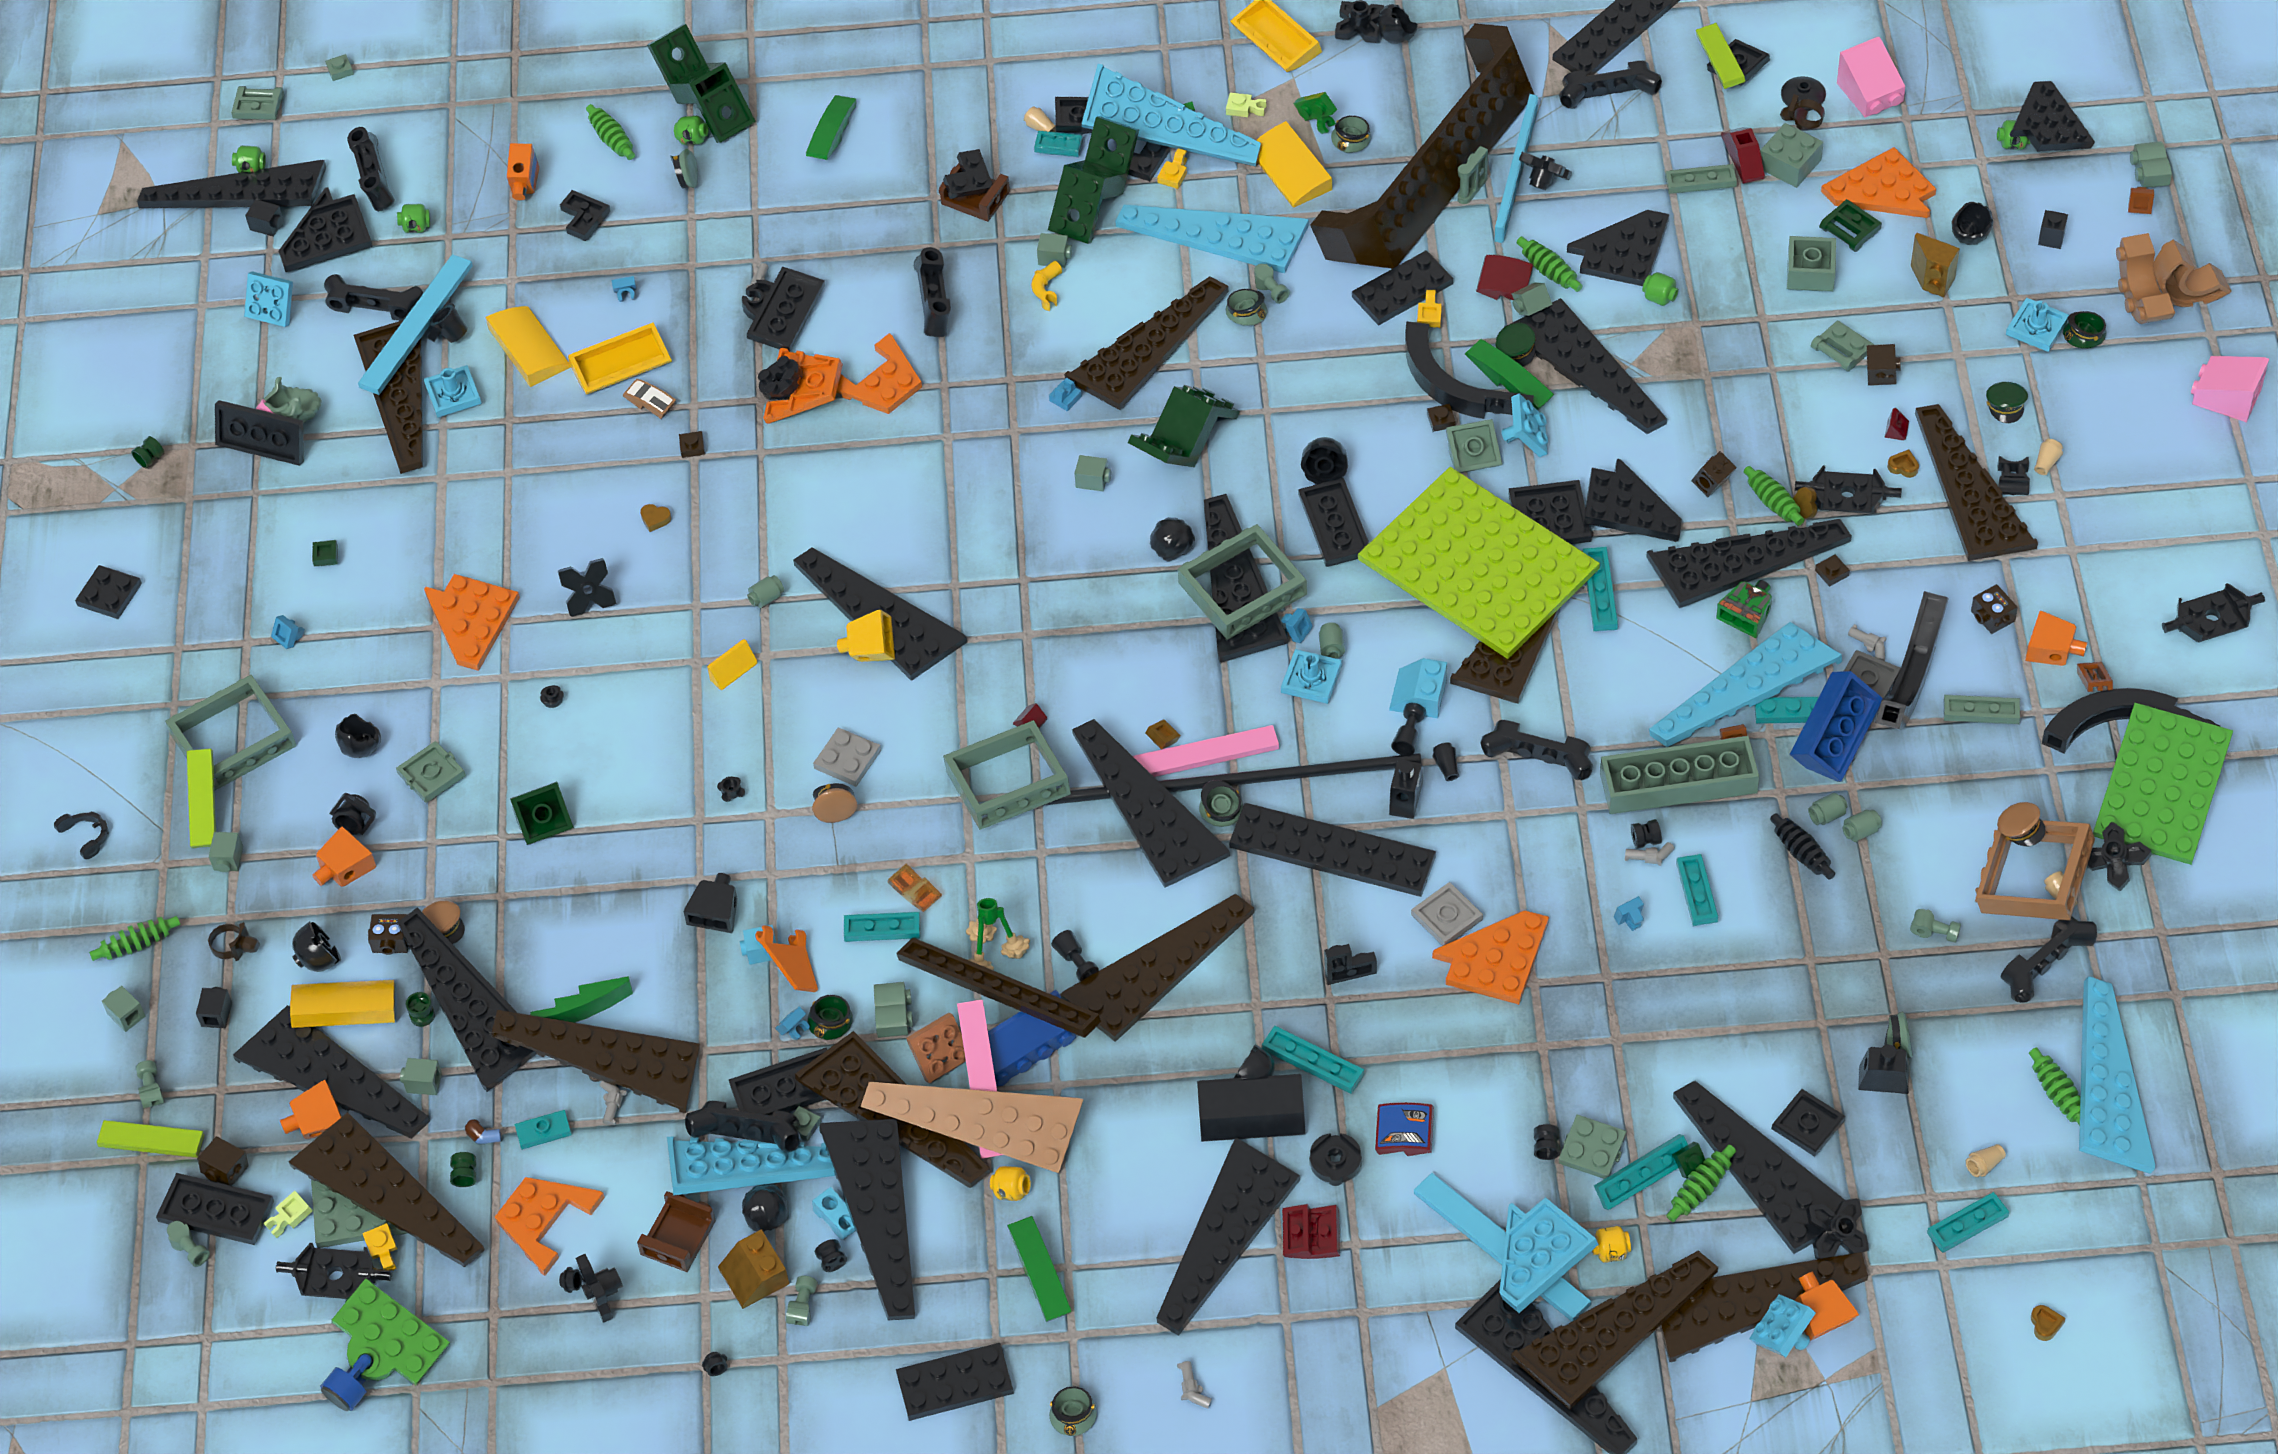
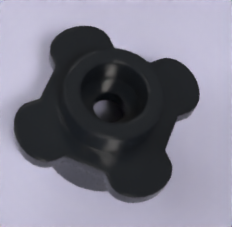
M729 776L718 783L717 789L721 791L723 801L729 802L731 799L745 795V790L740 785V778Z

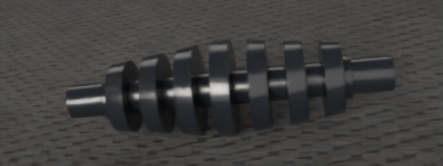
M1778 813L1770 817V821L1776 826L1774 832L1780 837V840L1794 858L1808 869H1811L1816 875L1823 874L1828 880L1835 876L1836 873L1830 868L1831 860L1808 832L1801 829L1791 819H1782Z

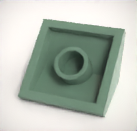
M1493 419L1446 428L1449 454L1456 471L1464 473L1502 465Z

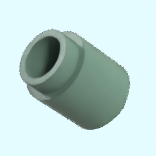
M775 575L772 577L767 576L748 588L749 594H747V597L754 607L763 608L779 598L781 593L784 592V587Z
M1333 622L1322 625L1319 631L1321 655L1338 659L1345 653L1343 631L1338 624Z
M1833 792L1813 802L1812 806L1808 808V813L1814 824L1825 825L1846 814L1847 802L1842 795Z
M1864 810L1844 820L1843 833L1846 838L1857 842L1876 833L1881 828L1882 821L1875 810Z

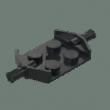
M1823 465L1812 481H1795V491L1803 487L1813 488L1817 495L1816 505L1819 510L1874 514L1883 500H1886V497L1901 498L1902 488L1885 486L1883 479L1876 469H1873V475L1825 471V465ZM1850 492L1853 496L1844 497L1842 493Z
M2226 583L2224 590L2183 603H2181L2182 599L2179 598L2175 620L2162 623V629L2164 633L2178 629L2179 632L2185 633L2196 642L2209 640L2247 628L2250 622L2251 607L2264 603L2265 597L2262 592L2246 596L2243 592ZM2214 615L2218 618V620L2213 621L2211 619H2207L2206 616Z
M309 1243L292 1263L277 1261L276 1265L277 1273H291L295 1277L301 1296L347 1299L365 1279L375 1283L376 1280L391 1281L392 1270L374 1268L367 1247H364L363 1252L314 1248L313 1243ZM335 1271L343 1273L337 1280L329 1279V1276Z

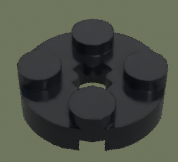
M782 356L758 374V379L760 380L759 390L768 400H771V398H776L777 400L785 399L798 388L799 384L797 381L799 377H803V370L795 360Z
M1331 1133L1322 1135L1314 1141L1310 1149L1309 1164L1312 1172L1319 1179L1329 1182L1332 1186H1339L1343 1182L1352 1179L1359 1172L1362 1164L1359 1144L1349 1135L1340 1133V1136H1331ZM1330 1155H1341L1340 1161L1332 1162Z

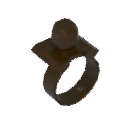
M1794 94L1790 106L1783 108L1780 116L1785 121L1794 120L1796 127L1800 130L1802 127L1815 129L1822 124L1825 110L1821 104L1814 100L1803 99L1798 101V95ZM1802 107L1817 111L1821 119L1817 121L1806 120L1808 111Z
M244 922L240 923L239 927L233 924L219 925L213 929L208 938L211 952L220 959L234 958L235 961H238L242 956V951L254 953L257 952L260 946L256 938L249 936ZM235 931L239 933L238 937L229 944L231 951L218 952L212 948L213 940L222 932Z

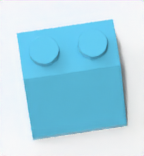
M1423 658L1400 668L1389 711L1403 713L1406 704L1416 703L1425 708L1426 717L1438 718L1447 682V662Z

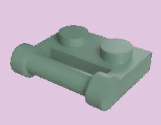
M239 86L231 112L233 119L276 120L280 103L284 97L283 88L247 89L246 86Z
M1480 146L1475 153L1469 156L1466 164L1458 167L1460 191L1458 192L1457 199L1460 204L1470 203L1487 181L1488 149Z
M1838 320L1820 336H1816L1811 343L1813 349L1822 351L1840 363L1841 367L1846 371L1852 370L1867 356V345H1874Z

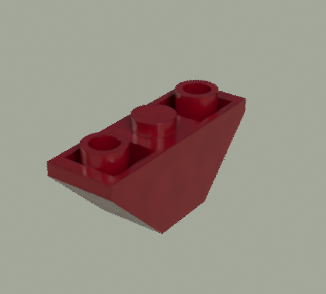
M1742 127L1721 132L1722 139L1742 183L1764 179L1765 174L1759 143L1752 128Z

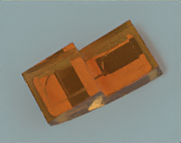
M907 863L888 879V883L901 896L923 912L942 897V894L925 877L922 879Z

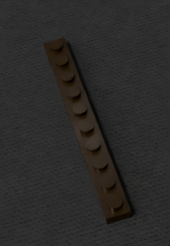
M916 938L910 939L896 953L899 961L1083 1038H1086L1101 1023L1099 1014Z

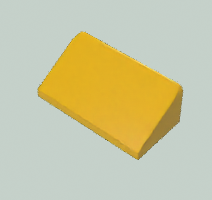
M743 639L707 666L710 681L720 690H723L757 664V660L749 644Z

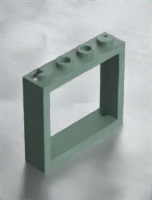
M1258 524L1244 529L1235 537L1223 541L1217 547L1203 552L1201 556L1190 562H1185L1181 567L1177 568L1178 583L1227 640L1307 595V580ZM1257 544L1289 581L1233 613L1226 615L1195 578Z
M252 675L238 680L231 686L216 692L201 702L195 703L192 707L173 715L165 721L170 735L187 758V751L194 749L183 735V732L253 694L258 699L279 730L214 765V778H216L214 779V790L225 786L296 747L291 730Z
M1034 720L943 756L946 772L979 830L1071 794L1068 777ZM1035 742L1054 775L979 804L963 777L961 770Z

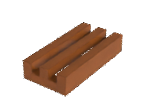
M2102 662L2077 664V674L2088 692H2093V687H2096L2097 691H2103V686H2106L2107 690H2113V680Z

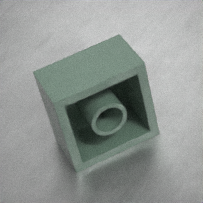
M1784 123L1760 150L1764 172L1797 188L1821 161L1823 141Z
M1790 236L1787 260V289L1833 291L1836 266V238Z

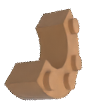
M2149 233L2121 238L2120 247L2116 248V257L2119 261L2121 277L2118 280L2119 291L2121 293L2124 292L2127 313L2131 312L2134 319L2140 324L2171 319L2175 315L2169 293L2162 294L2153 274L2155 251Z
M2174 239L2165 243L2155 258L2153 274L2162 293H2169L2173 305L2193 307V303L2199 301L2208 304L2232 292L2222 270L2211 263L2195 269L2186 247Z

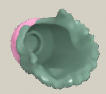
M277 377L275 387L256 407L258 410L302 420L304 423L314 418L322 401L318 397V393L313 392L312 389H299L298 387L293 389L292 387L284 386L281 382L282 377Z

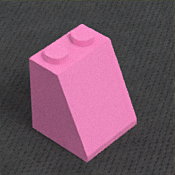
M1879 36L1840 52L1837 84L1865 118L1878 114L1892 106H1897L1904 101L1905 84Z
M2211 356L2207 365L2203 364L2198 375L2200 380H2195L2192 386L2191 394L2194 395L2192 404L2247 422L2262 390L2269 358Z

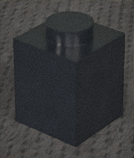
M256 199L245 215L251 231L273 237L284 222L278 205Z
M2045 210L2038 245L2061 249L2068 214Z
M220 987L202 988L196 1010V1016L201 1027L226 1029L232 1006V1000L227 989Z

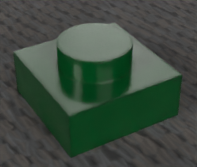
M336 540L313 542L312 562L314 567L338 564V544Z
M1692 1142L1672 1154L1681 1176L1688 1179V1175L1692 1171L1696 1172L1695 1169L1700 1164L1704 1165L1703 1162L1706 1160L1699 1143Z

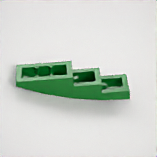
M839 95L833 97L813 133L806 156L825 160L830 157L842 141V132L849 124V115L856 107V98Z
M1482 339L1465 353L1497 387L1502 384L1510 393L1534 395L1533 407L1537 410L1544 406L1554 395L1519 363Z
M629 976L578 985L579 994L555 998L554 1008L532 1011L530 1015L574 1023L587 1019L633 994Z
M1033 1216L1008 1224L1007 1227L1025 1275L1029 1279L1045 1321L1048 1322L1070 1314L1072 1312Z

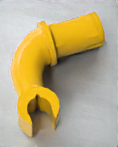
M1055 260L1045 268L1036 270L1031 282L1033 293L1041 300L1042 308L1050 311L1049 302H1053L1057 306V295L1053 291H1046L1044 287L1048 285L1051 279L1062 273L1060 264Z

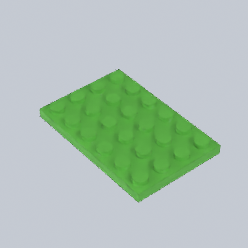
M2134 703L2094 827V837L2103 839L2102 832L2111 822H2114L2125 831V845L2141 842L2151 850L2152 854L2192 865L2233 730Z

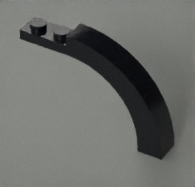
M1406 321L1405 352L1407 364L1415 381L1423 391L1439 404H1450L1453 411L1467 416L1484 419L1485 412L1513 415L1511 397L1518 393L1476 388L1454 379L1438 365L1432 356L1429 348V324ZM1521 394L1533 405L1534 395Z
M1924 591L1902 666L1890 694L1881 701L1875 723L1902 730L1908 723L1929 672L1936 649V641L1948 604V597Z
M2121 688L2096 692L2066 706L2045 728L2042 744L2065 754L2071 743L2088 729L2109 721L2130 719L2134 703L2221 726L2186 709L2176 707L2178 702L2176 697L2152 690Z

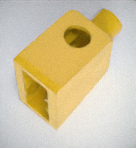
M876 610L849 622L846 626L847 637L837 640L839 652H849L850 657L859 662L895 659L891 616L882 610Z

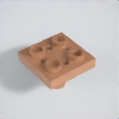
M951 1013L945 1014L906 1038L924 1080L928 1083L966 1062L962 1034Z

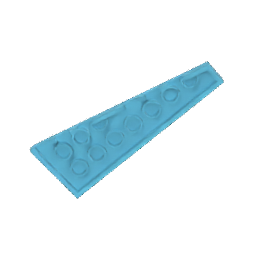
M1102 64L1097 65L1082 120V127L1093 129L1095 118L1101 116L1139 129L1137 140L1176 149L1180 148L1189 152L1256 167L1261 148L1260 142L1240 132H1235L1223 126L1222 123L1205 117L1200 112L1196 113L1186 108L1185 105L1142 86L1137 81L1134 82L1123 77L1117 71L1115 73L1105 68Z
M1124 205L1115 220L1116 227L1256 266L1258 264H1267L1269 267L1272 266L1274 271L1281 273L1286 272L1309 226V220L1305 218Z
M2088 976L2084 981L2079 1151L2151 1174L2155 1169V1161L2113 986L2111 983Z
M674 1136L667 1137L673 1195L835 1176L834 1167L830 1156L827 1154L825 1143H822L821 1147L805 1146V1142H800L796 1150L785 1153L777 1144L743 1139V1141H738L737 1143H729L724 1139L715 1138V1142H700L698 1137H690V1141H676Z

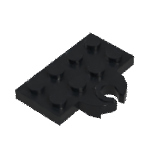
M782 266L774 283L767 280H756V283L746 288V295L748 297H757L759 300L751 301L747 296H742L743 312L748 318L753 320L747 332V339L777 349L786 348L790 352L825 286V280Z

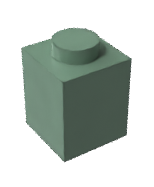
M1041 233L1037 247L1038 265L1048 266L1055 260L1061 267L1065 268L1067 259H1071L1072 245H1068V236Z
M1535 282L1512 293L1514 299L1513 306L1519 315L1530 316L1552 305L1545 283Z
M1079 455L1074 473L1076 488L1104 491L1106 482L1109 483L1111 479V469L1108 468L1107 459Z
M214 832L209 852V859L214 871L228 872L239 870L243 850L239 833Z
M122 985L115 991L110 992L102 1000L107 1014L125 1032L146 1017L141 1004Z
M407 1058L406 1066L402 1067L400 1072V1082L404 1084L407 1093L437 1095L442 1076L438 1060Z

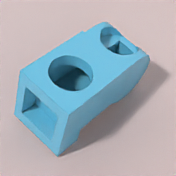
M832 1187L812 1200L813 1212L819 1218H822L840 1239L844 1240L856 1231L845 1202Z

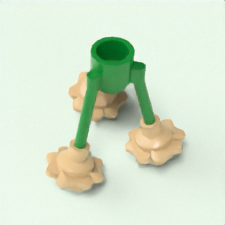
M981 899L977 903L978 918L976 922L970 921L969 928L966 930L970 940L977 942V951L974 952V958L968 960L994 970V967L991 965L992 962L984 959L982 948L986 941L993 940V935L997 931L993 924L997 918H1000L1007 934V942L1001 946L1002 955H1007L1012 959H1020L1026 953V950L1029 949L1030 940L1029 938H1023L1022 935L1016 937V934L1011 931L1005 918L1004 908L998 907L995 899Z

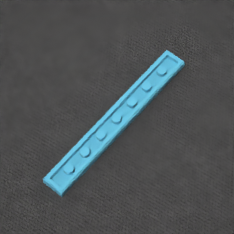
M1529 95L1495 225V242L1503 243L1524 166V163L1519 161L1521 152L1527 153L1538 112L1537 95Z
M453 254L450 256L358 382L359 388L380 395L428 329L432 317L444 307L473 267L472 261Z
M1433 1173L1414 1189V1194L1497 1262L1501 1265L1503 1264L1506 1232ZM1562 1277L1540 1295L1571 1322L1576 1320L1591 1305L1590 1299Z

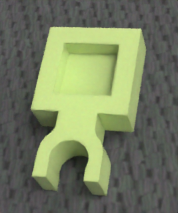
M1230 93L1226 106V115L1248 117L1250 112L1258 116H1264V108L1267 106L1266 99L1252 100V95Z
M293 1191L275 1208L279 1214L275 1217H270L263 1224L269 1230L274 1225H277L271 1233L278 1238L288 1224L295 1228L313 1210L296 1191Z

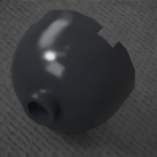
M1321 437L1311 441L1304 448L1301 458V469L1305 473L1307 480L1314 484H1321L1345 476L1348 468L1346 449L1340 442L1333 438Z
M309 921L296 932L293 938L292 948L295 954L292 958L300 968L305 966L314 972L325 971L341 960V956L335 946L331 949V945L328 942L330 938L315 922Z
M1255 1044L1234 1078L1256 1079L1263 1076H1273L1275 1071L1274 1060L1268 1052Z

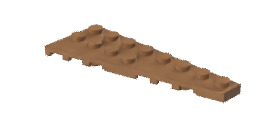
M869 1082L861 1107L1059 1173L1084 1100L1072 1097Z

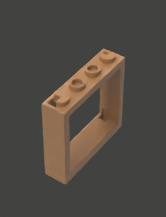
M2042 820L2046 831L2041 842L2073 844L2056 900L1995 895L2012 841L2006 840L2005 835L1999 830H1994V842L1987 852L1988 861L1986 867H1983L1981 870L1980 885L1975 889L1977 894L1975 902L1978 903L1981 913L2070 920L2095 841L2090 824Z

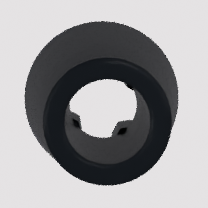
M1449 742L1438 744L1433 748L1434 753L1432 757L1444 775L1445 780L1453 781L1459 777L1456 748L1452 747V744Z

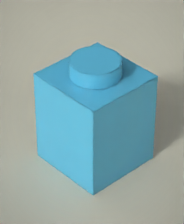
M762 927L743 930L744 940L740 941L742 956H748L749 965L773 960L755 937L757 931H763ZM773 929V943H776L775 934H774V929Z

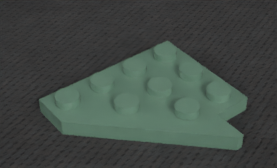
M311 1180L315 1243L317 1248L365 1241L362 1233L386 1223L389 1225L393 1236L407 1233L400 1231L388 1221L381 1220L358 1207L341 1194L330 1191L327 1186L320 1182Z

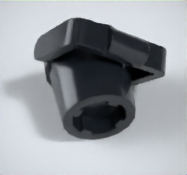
M448 303L447 306L440 309L430 321L432 330L427 338L435 342L441 334L449 342L453 343L465 335L468 327L457 313L453 303Z
M349 793L342 794L329 812L332 815L334 826L337 829L343 827L351 835H357L358 833L363 835L376 817V811L370 808L368 801L364 797L356 794L350 795ZM366 815H369L370 818H369V820L366 822V824L364 825V820H365V818H366Z

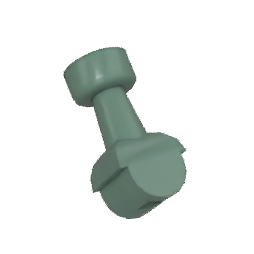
M1267 264L1255 266L1256 288L1259 290L1269 289L1271 291V298L1276 303L1284 302L1289 297L1290 290L1283 284H1277L1274 280L1272 266L1269 267Z
M1918 909L1915 911L1910 931L1921 938L1930 937L1932 932L1947 935L1946 939L1948 941L1956 943L1961 923L1952 921L1950 925L1935 920L1930 910Z
M150 1060L138 1063L136 1065V1073L143 1080V1086L138 1088L143 1108L165 1103L160 1087L155 1083L154 1079L157 1074L156 1063Z
M174 1221L168 1225L167 1234L172 1248L179 1251L185 1250L188 1253V1261L194 1267L201 1266L208 1260L210 1252L203 1245L197 1246L194 1243L187 1224L184 1225L180 1221Z
M799 1276L797 1278L795 1288L799 1293L796 1301H789L787 1324L809 1326L811 1321L808 1305L809 1296L815 1293L818 1284L814 1278L809 1276Z

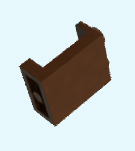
M959 163L952 168L950 174L962 172ZM1000 174L996 180L991 179L993 185L987 193L952 199L949 198L943 181L939 187L941 204L989 222L1010 192L1009 176Z
M666 1191L664 1194L665 1204L648 1235L641 1234L637 1241L639 1252L642 1256L688 1272L716 1221L711 1206L705 1202H695L683 1194L673 1195V1193Z

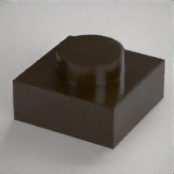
M1450 404L1427 408V417L1433 432L1456 426Z
M702 431L679 434L682 458L705 455Z
M1836 554L1815 566V571L1829 587L1848 577L1850 572Z

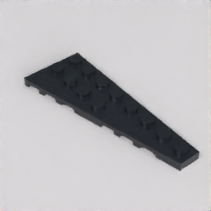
M316 160L259 169L256 172H240L145 187L140 192L137 204L139 208L251 207L256 199L278 205L279 207L312 206L324 175L326 164L325 160Z
M1561 298L1552 302L1551 306L1510 323H1523L1530 326L1535 333L1536 357L1548 361L1560 374L1579 387L1582 385L1588 389L1593 397H1599L1608 403L1610 409L1613 411L1617 410L1625 415L1627 421L1644 433L1649 434L1667 424V418Z
M1227 494L1204 500L1208 550H1211L1223 541L1240 534L1242 529ZM1250 548L1210 570L1213 600L1226 615L1268 593ZM1277 612L1228 640L1215 626L1218 660L1220 663L1288 644L1287 635Z
M1841 519L1816 522L1809 527L1796 528V526L1788 527V530L1779 532L1768 530L1765 531V534L1751 536L1749 533L1719 538L1712 543L1700 544L1695 542L1691 543V546L1682 548L1670 546L1668 550L1653 552L1652 549L1647 551L1646 558L1677 606L1682 608L1736 587L1741 582H1749L1851 542L1852 535Z
M813 547L793 559L794 566L850 621H854L876 610H882L891 616L895 659L891 661L911 681L967 643V637L963 633Z
M1095 719L1072 729L1073 736L1164 888L1230 857L1228 848Z
M418 907L398 921L400 931L482 1087L488 1092L536 1055V1051L523 1046L516 1047L492 1037L497 1010L517 1012Z
M288 1005L233 1054L235 1061L238 1063L243 1062L252 1066L258 1072L268 1073L276 1080H284L304 1092L319 1082L326 1080L336 1104L341 1105L343 1109L357 1112L365 1119H373L386 1125V1128L411 1139L430 1122L429 1117L319 1029L316 1027L292 1028L290 1006Z
M1693 1081L1673 1092V1099L1714 1152H1722L1728 1144L1736 1149V1153L1730 1158L1731 1167L1729 1171L1792 1253L1795 1254L1813 1244L1823 1231L1808 1223L1806 1207L1824 1203L1835 1213L1840 1202L1845 1199L1698 1082Z
M897 1119L820 1123L819 1131L822 1134L827 1154L830 1156L834 1167L836 1179H838L843 1192V1198L854 1229H856L860 1239L862 1251L865 1253L869 1264L870 1273L873 1275L877 1286L878 1295L887 1320L914 1319L915 1308Z
M1237 1137L1235 1138L1156 1317L1158 1324L1178 1336L1181 1334L1299 1183V1174Z
M1500 1279L1455 1323V1329L1609 1454H1627L1637 1444V1437L1621 1416L1615 1413L1608 1404L1607 1398L1596 1387L1569 1410L1511 1359V1354L1516 1349L1519 1351L1532 1344V1341L1538 1337L1541 1339L1554 1331L1543 1319L1539 1309H1536L1532 1303L1520 1313L1506 1303L1499 1293Z

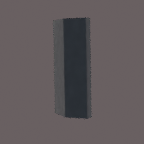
M1301 1074L1263 1076L1256 1079L1229 1078L1197 1081L1201 1142L1234 1140L1236 1137L1238 1139L1305 1135Z

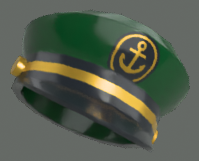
M2074 312L2068 316V323L2063 329V335L2065 340L2072 346L2092 348L2105 340L2106 323L2100 315L2094 312Z
M1510 324L1498 333L1495 342L1496 348L1524 367L1533 360L1535 355V333L1527 324Z
M1999 382L1990 386L1986 391V398L1988 400L1986 403L1995 419L2002 423H2014L2023 415L2024 403L2028 399V393L2024 387L2017 383Z
M825 995L814 1001L807 1018L811 1033L824 1040L841 1037L850 1029L853 1022V1014L848 1002L837 995Z

